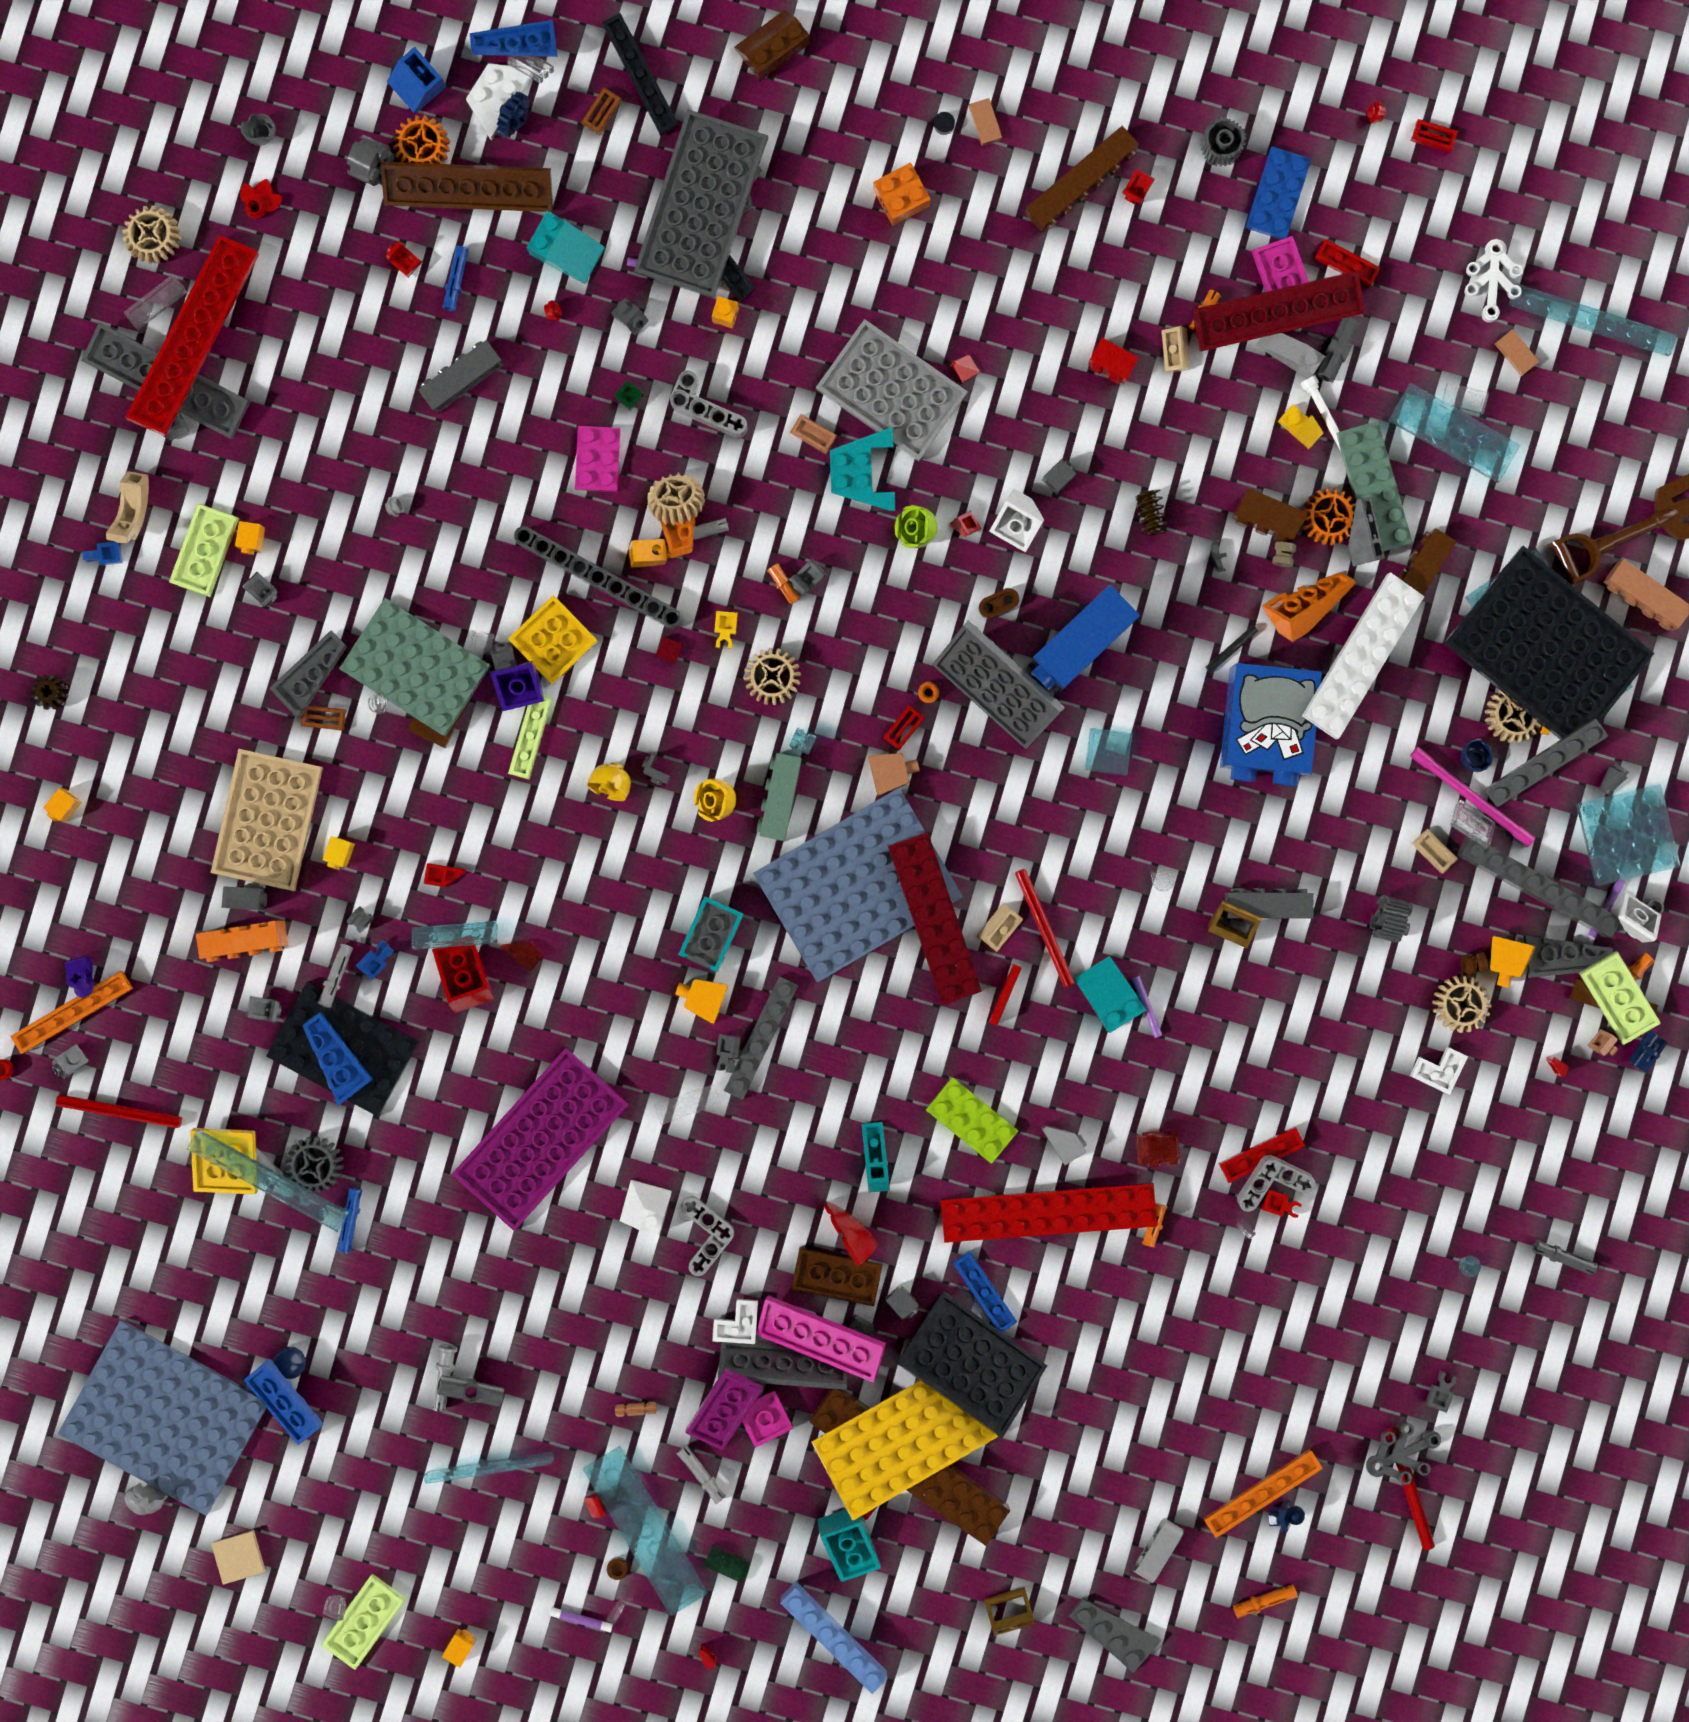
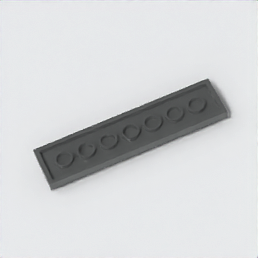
M98 323L81 361L139 391L158 352L102 323ZM198 374L179 412L233 439L251 401Z

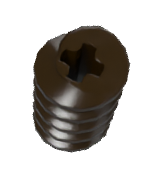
M1161 490L1145 491L1135 497L1136 501L1141 502L1137 505V509L1143 510L1138 513V516L1145 518L1140 521V525L1145 526L1141 530L1142 534L1154 536L1168 533V530L1162 529V526L1166 525L1167 522L1160 521V518L1165 516V513L1159 512L1160 509L1164 508V505L1157 504L1158 501L1163 499L1161 496H1156V493Z

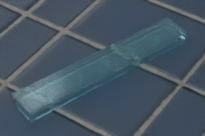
M552 1451L430 1470L425 1473L424 1482L429 1484L551 1465L554 1460V1453Z

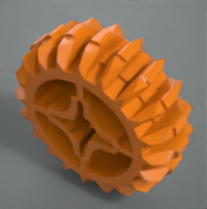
M416 115L415 121L412 122L410 118H407V125L404 123L400 124L402 131H395L399 137L393 138V142L396 144L393 146V150L397 152L395 156L397 160H401L400 162L442 164L441 159L447 160L448 157L445 153L450 152V148L447 146L450 144V140L446 137L448 133L446 130H442L443 126L441 123L436 124L434 118L428 121V117L424 115L422 120H420L419 116ZM427 131L437 136V143L428 139ZM415 132H418L415 136L410 137ZM424 141L425 145L419 148L418 144L421 145V142ZM406 147L415 150L416 159L406 154ZM433 153L429 157L425 158L427 154Z
M1325 488L1324 494L1318 490L1316 496L1312 494L1309 496L1310 501L1304 503L1307 509L1302 510L1307 512V515L1303 522H1307V524L1303 527V530L1310 529L1307 536L1311 537L1314 534L1316 536L1314 542H1318L1322 538V545H1326L1329 539V543L1332 546L1336 540L1338 543H1342L1343 537L1346 539L1350 537L1349 532H1351L1355 512L1352 509L1356 507V503L1349 504V501L1352 499L1351 496L1346 499L1343 498L1345 491L1337 495V488H1334L1331 493L1329 488ZM1329 501L1326 510H1315L1318 503ZM1337 504L1341 506L1345 516L1338 512ZM1329 512L1334 517L1330 522L1325 516ZM1314 517L1322 523V530L1315 523ZM1345 523L1341 531L1330 533L1333 524Z

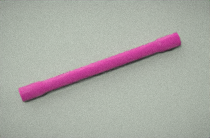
M1416 747L1411 753V758L1424 768L1429 769L1510 832L1523 845L1529 847L1534 842L1535 837L1521 826H1518L1438 764L1420 747Z

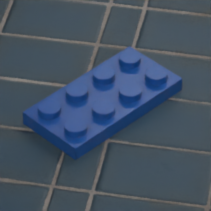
M1270 148L1245 226L1246 229L1280 240L1287 238L1312 159L1279 148Z
M270 1359L244 1379L245 1383L261 1399L266 1408L297 1445L301 1444L324 1425L319 1416L312 1411L304 1398L296 1392L292 1384L286 1380L278 1370V1367Z

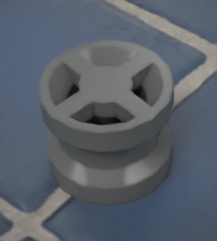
M359 906L348 918L347 923L354 925L357 931L361 933L368 927L374 916L366 914L364 908Z

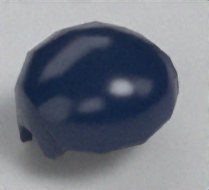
M1480 738L1470 740L1462 748L1461 762L1467 769L1478 773L1487 770L1493 761L1490 745L1482 742Z
M287 1346L276 1353L273 1364L278 1367V1370L286 1379H295L305 1369L306 1358L297 1347Z

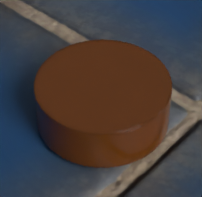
M622 1557L612 1558L607 1565L608 1576L613 1580L623 1579L627 1575L629 1568L627 1561Z

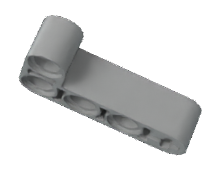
M689 370L682 372L670 396L672 408L682 415L732 437H744L748 431L745 418L695 396L699 386L696 374ZM686 378L694 379V383L691 386L683 385V381ZM678 397L686 399L685 403L681 406L675 404V400ZM701 405L705 407V411L702 414H696L694 412L696 406ZM716 414L724 415V420L717 423L713 421V417ZM741 423L742 429L738 428L736 431L734 425Z

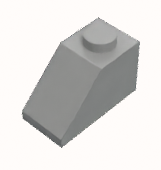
M1046 1125L1041 1127L1064 1165L1086 1153L1084 1147L1087 1144L1081 1134L1077 1136L1072 1131Z

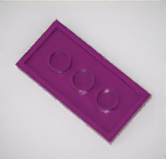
M725 1368L686 1427L685 1433L724 1450L763 1391V1385Z

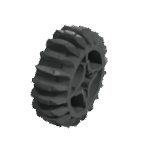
M311 1136L306 1137V1143L302 1139L299 1140V1146L293 1145L291 1147L294 1152L287 1153V1156L292 1160L285 1161L286 1165H291V1168L286 1169L285 1172H292L293 1176H290L288 1179L289 1181L296 1179L294 1187H298L301 1184L302 1192L308 1188L309 1194H313L316 1188L318 1193H322L323 1188L329 1190L331 1189L330 1184L335 1185L337 1183L334 1177L340 1178L342 1175L337 1171L344 1168L343 1165L338 1164V1162L343 1160V1157H336L340 1149L332 1150L335 1146L334 1142L327 1146V1138H324L320 1143L319 1136H315L314 1140H312ZM309 1148L320 1149L326 1155L318 1157ZM303 1153L305 1155L303 1156L305 1165L299 1169V1159ZM322 1160L315 1168L307 1170L313 1162ZM329 1160L330 1171L327 1177H325L324 1164ZM306 1173H311L314 1175L315 1178H318L320 1182L310 1181L306 1179L303 1175Z

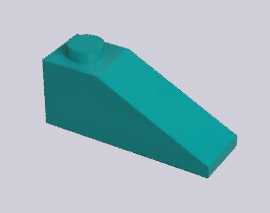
M883 1122L862 1124L868 1192L890 1191Z

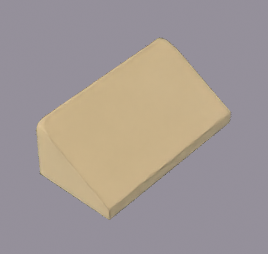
M1179 326L1162 330L1165 372L1190 370L1187 329Z
M1002 904L977 936L997 952L1022 922L1023 918L1010 907Z

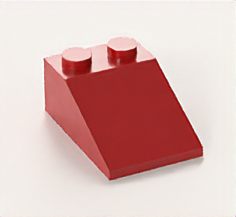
M472 935L432 949L447 1002L454 1014L494 999L486 971Z

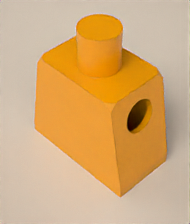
M665 539L633 540L628 547L631 568L665 565L667 558H672ZM652 550L658 551L659 555L653 554Z
M1493 936L1490 970L1499 972L1497 985L1510 988L1512 976L1522 978L1536 946Z
M694 979L691 987L679 983L675 995L686 998L684 1008L714 1024L729 985Z

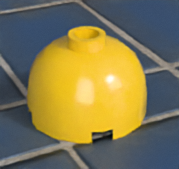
M611 762V764L599 765L592 771L587 787L597 795H601V792L609 795L607 799L625 801L630 791L631 782L627 772L622 769L623 766Z
M707 779L697 785L694 792V804L698 805L700 810L698 814L704 820L717 821L727 818L733 812L736 806V794L733 787L725 780Z

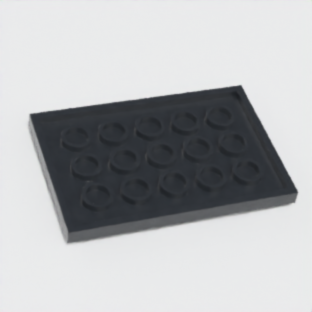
M309 981L306 982L266 1057L332 1092L328 1086L323 1069H321L318 1063L319 1060L316 1053L313 1051L303 1028L306 1022L319 1012H322L373 1079L347 1099V1101L379 1117L415 1052L419 1041L336 996L331 1008L319 1005L318 1001L323 989Z
M944 1291L941 1292L896 1364L1000 1438L1004 1437L1048 1366Z

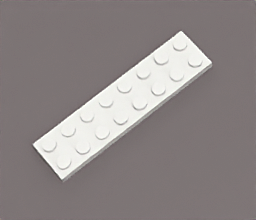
M1392 573L1386 575L1302 714V717L1334 739L1340 738L1423 600L1424 596Z

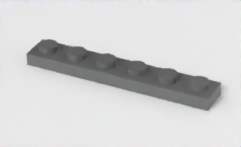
M1593 718L1486 787L1485 792L1496 807H1499L1608 737V734L1598 720Z
M779 976L735 1066L734 1073L731 1074L724 1089L725 1092L743 1100L798 987L797 984Z

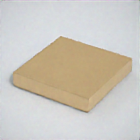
M254 1530L211 1543L223 1585L266 1571Z

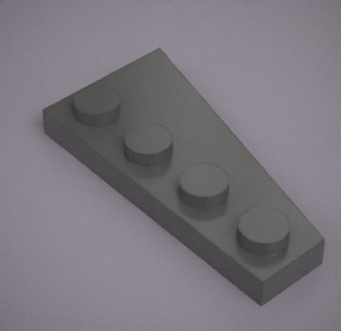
M332 630L329 631L270 687L273 693L296 718H301L347 646Z

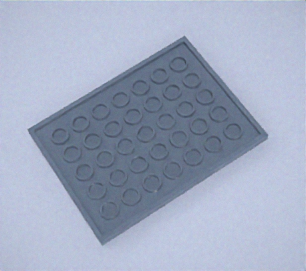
M900 787L753 872L817 983L914 926L887 845L924 833L925 830ZM934 848L951 901L954 903L963 898Z
M121 1320L58 1434L207 1516L267 1408L254 1392Z

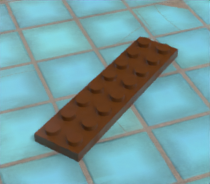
M381 162L380 164L384 206L552 212L551 168Z

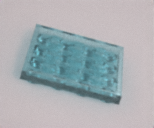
M1661 784L1576 804L1596 886L1681 867Z

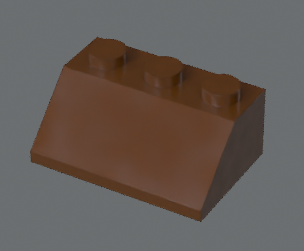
M783 10L734 48L760 82L810 44V37L798 19L786 10Z
M1248 488L1241 495L1232 519L1236 520L1235 523L1239 526H1250L1255 528V532L1267 536L1269 534L1274 536L1278 542L1290 543L1298 533L1307 512Z

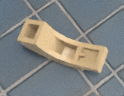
M127 471L120 481L121 498L118 514L106 532V539L117 543L128 544L130 539L136 540L143 525L148 503V475Z

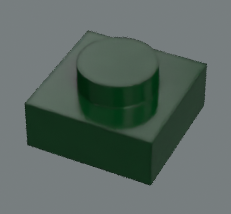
M627 380L615 393L614 397L631 411L644 396V393Z

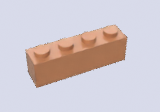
M1625 559L1618 561L1603 581L1610 592L1623 596L1626 603L1639 607L1646 617L1656 619L1660 622L1659 625L1666 630L1673 631L1680 628L1689 615V604Z

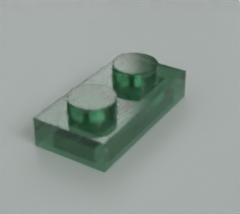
M712 1544L703 1566L743 1583L751 1561Z

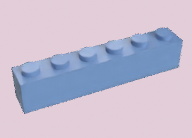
M797 1581L781 1595L780 1604L871 1694L887 1680V1670Z

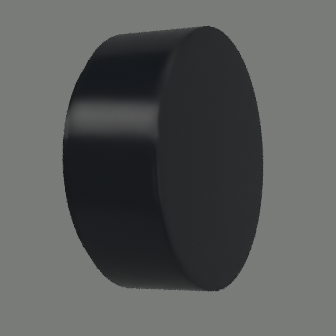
M949 112L937 114L934 119L936 132L941 135H947L953 131L955 126L953 115Z

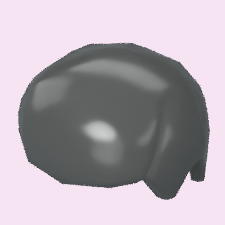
M251 114L247 122L241 123V133L248 142L256 146L268 144L275 136V123L265 114Z

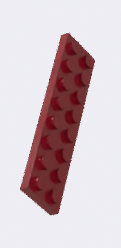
M1353 271L1192 309L1199 351L1202 352L1364 314L1365 309L1358 271Z
M928 831L887 845L941 1005L943 1006L982 992Z

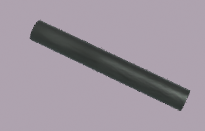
M1252 625L1205 667L1207 671L1212 673L1258 632L1257 628Z

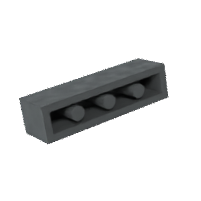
M487 340L484 342L480 341L472 347L469 353L458 356L455 359V363L450 367L445 366L439 370L435 378L425 380L418 391L437 415L504 366V364Z
M1231 888V893H1225V902L1261 918L1314 919V893H1307V889H1294V893H1286V889H1273V893H1265V889L1255 888L1252 889V893H1244V888ZM1225 911V918H1240Z

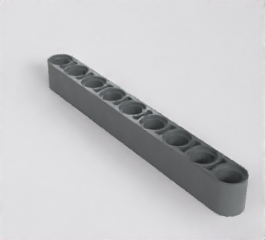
M521 526L515 530V541L527 551L668 629L674 630L682 625L680 612L668 604L528 527ZM527 532L530 534L528 541L520 542V535ZM541 543H547L548 549L545 552H539L538 546ZM566 553L567 558L564 562L559 563L556 561L558 554ZM578 563L585 564V570L581 573L575 572V566ZM597 573L604 575V579L600 583L593 581V577ZM616 583L622 585V590L619 593L612 592V586ZM633 594H640L641 600L638 603L633 604L630 602V597ZM651 604L659 605L657 613L651 614L648 612ZM670 614H676L678 620L674 624H669L667 617Z

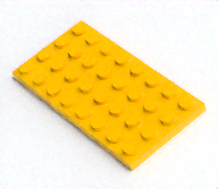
M918 1381L811 1441L848 1514L852 1520H855L998 1436L922 1381Z

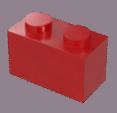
M1101 338L1089 359L1088 365L1091 366L1090 369L1094 372L1108 375L1112 382L1125 384L1139 357Z

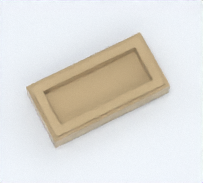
M1426 829L1412 843L1441 874L1458 859L1429 829Z

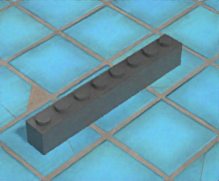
M1467 836L1456 854L1458 857L1588 929L1596 931L1603 937L1612 938L1620 924L1618 916L1486 843L1483 846Z

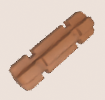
M654 1401L647 1402V1404L641 1402L628 1403L626 1406L624 1404H617L615 1406V1415L617 1417H623L625 1414L627 1416L645 1415V1413L656 1414L657 1404Z

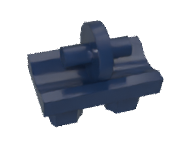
M1649 1030L1627 1061L1647 1074L1656 1059L1660 1057L1668 1042Z
M1284 1500L1281 1506L1271 1507V1511L1268 1513L1269 1525L1281 1526V1532H1288L1291 1524L1300 1525L1303 1523L1305 1512L1299 1506L1294 1505L1289 1508L1291 1501Z

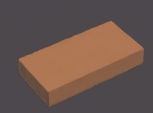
M987 98L969 104L981 146L1002 140L990 99Z
M1513 329L1495 343L1496 347L1521 376L1539 362Z
M800 414L790 431V434L826 455L837 438L836 434Z

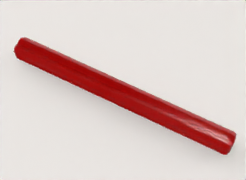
M1026 869L1016 871V878L1064 987L1074 984V979Z
M58 1095L56 1098V1106L172 1128H180L182 1124V1117L66 1095Z
M1397 1426L1386 1428V1431L1394 1433L1396 1437L1395 1442L1390 1445L1392 1452L1400 1433ZM1388 1434L1387 1437L1388 1440H1390L1391 1436L1390 1434ZM1396 1462L1399 1472L1404 1470L1412 1476V1481L1409 1484L1402 1485L1423 1550H1431L1435 1547L1412 1470ZM1406 1474L1402 1476V1481L1407 1479Z

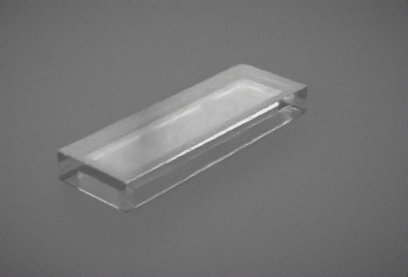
M172 274L123 313L139 331L188 291L178 278Z
M714 1083L657 1103L654 1106L660 1124L663 1125L720 1105L721 1101Z

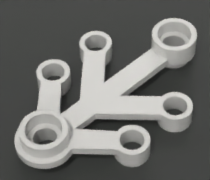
M1499 239L1489 241L1485 247V254L1476 262L1469 263L1466 268L1467 275L1473 277L1478 274L1481 267L1490 261V269L1474 283H1469L1464 290L1467 297H1474L1478 290L1489 281L1487 305L1481 313L1482 319L1488 323L1496 321L1500 314V310L1496 306L1498 283L1507 291L1510 299H1517L1521 294V288L1518 285H1513L1499 270L1500 261L1509 270V275L1512 278H1519L1523 273L1522 266L1514 264L1506 255L1507 247ZM1494 246L1499 247L1500 251L1496 253L1492 250V248ZM1474 266L1477 271L1471 272L1469 267ZM1517 268L1520 273L1514 274L1512 269ZM1473 287L1475 292L1469 293L1468 288ZM1516 289L1518 295H1512L1511 290ZM1488 309H1493L1495 314L1489 315Z

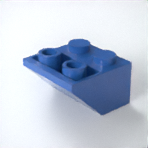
M416 47L412 48L397 62L387 80V83L414 114L446 88L443 78Z

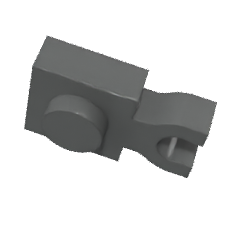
M719 1034L716 1055L721 1057L717 1064V1070L723 1071L726 1068V1072L734 1073L735 1065L733 1059L738 1058L740 1037Z
M1440 1371L1438 1386L1432 1384L1425 1404L1447 1413L1454 1395L1450 1388L1456 1383L1457 1378L1451 1375L1450 1380L1445 1382L1444 1377L1446 1373Z

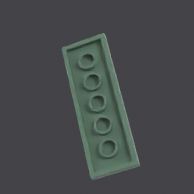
M1375 421L1337 432L1340 451L1355 503L1357 499L1371 496L1383 550L1387 551L1413 543L1379 422Z

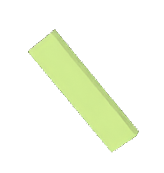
M544 696V702L528 705L508 774L530 780L552 698Z

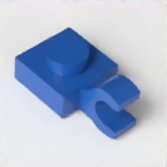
M117 542L98 543L97 550L82 552L83 560H86V562L99 560V565L101 566L123 563L121 546Z
M382 940L378 944L376 952L374 953L370 950L356 966L371 979H374L386 967L385 959L394 950L389 947L390 945Z

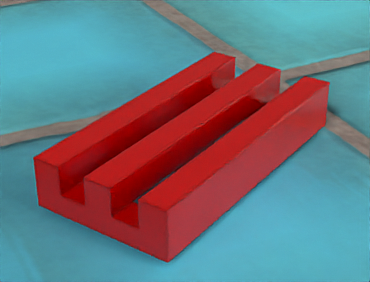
M1417 119L1410 141L1451 153L1458 131ZM1420 127H1423V128H1426V129H1429V130H1433V131H1436V132H1439V133H1442V134H1446V135H1449V136H1452V137H1451V139H1450V138H1447V137H1444V136H1440L1439 134H1436V133H1430V132L1421 130Z
M908 705L883 736V739L899 751L926 717ZM911 711L913 714L893 739L889 737L907 713ZM917 716L919 718L903 740L897 744V739Z

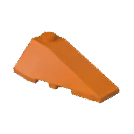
M1339 572L1317 580L1316 585L1308 588L1301 586L1297 588V592L1288 595L1286 592L1279 594L1263 604L1262 607L1279 634L1294 642L1308 633L1356 583L1354 579Z

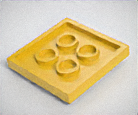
M554 595L508 638L530 662L532 661L536 669L552 685L598 642Z
M193 1128L190 1130L194 1192L253 1195L258 1192L255 1131Z

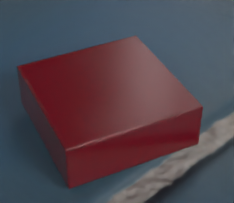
M663 637L656 657L676 665L683 644Z

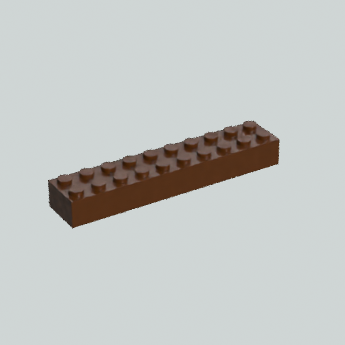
M830 1389L810 1417V1423L826 1434L870 1409V1407L846 1390ZM952 1464L906 1490L985 1546H987L1010 1512L1009 1504Z

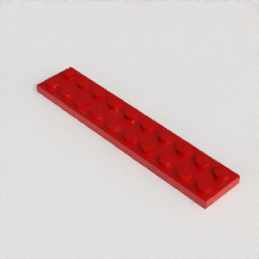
M219 235L125 416L128 421L167 436L259 256L257 250Z
M1154 1183L941 1199L944 1243L1158 1227Z

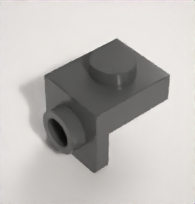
M626 298L611 312L612 316L626 326L633 335H637L648 322L643 312Z
M811 559L789 580L796 591L805 594L811 591L827 574Z
M258 571L243 585V588L263 607L266 604L271 605L277 598V589Z
M500 642L492 646L491 656L495 670L517 665L512 643Z
M651 754L650 758L646 757L642 765L643 773L650 776V781L659 786L662 783L668 785L671 777L652 768L657 756Z
M255 996L249 997L247 1018L267 1020L275 1023L276 1019L280 1017L281 1005H279V1001Z
M76 1044L54 1058L52 1069L58 1077L62 1076L65 1080L70 1074L86 1065L89 1060Z

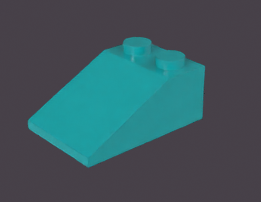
M546 211L527 246L531 256L583 284H586L605 249L603 245Z
M1110 956L1074 978L1104 1028L1109 1033L1146 1011Z
M845 1509L817 1519L821 1540L841 1582L881 1568L863 1516L852 1520Z

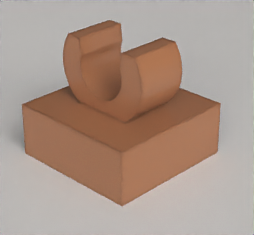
M1600 1029L1587 1046L1603 1056L1607 1053L1614 1056L1618 1051V1048L1614 1046L1618 1039L1614 1035Z

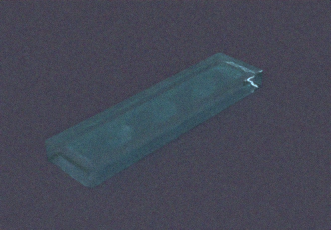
M497 921L412 928L413 950L498 943Z

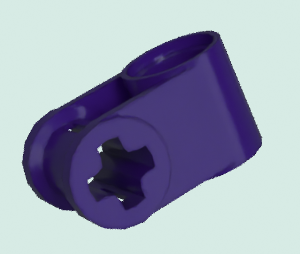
M85 955L66 961L65 970L68 986L74 988L76 996L80 998L89 996L94 988L93 965L89 956Z

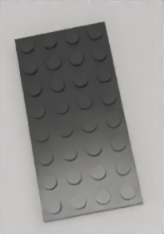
M689 109L687 110L634 269L635 273L715 299L769 138L768 135Z

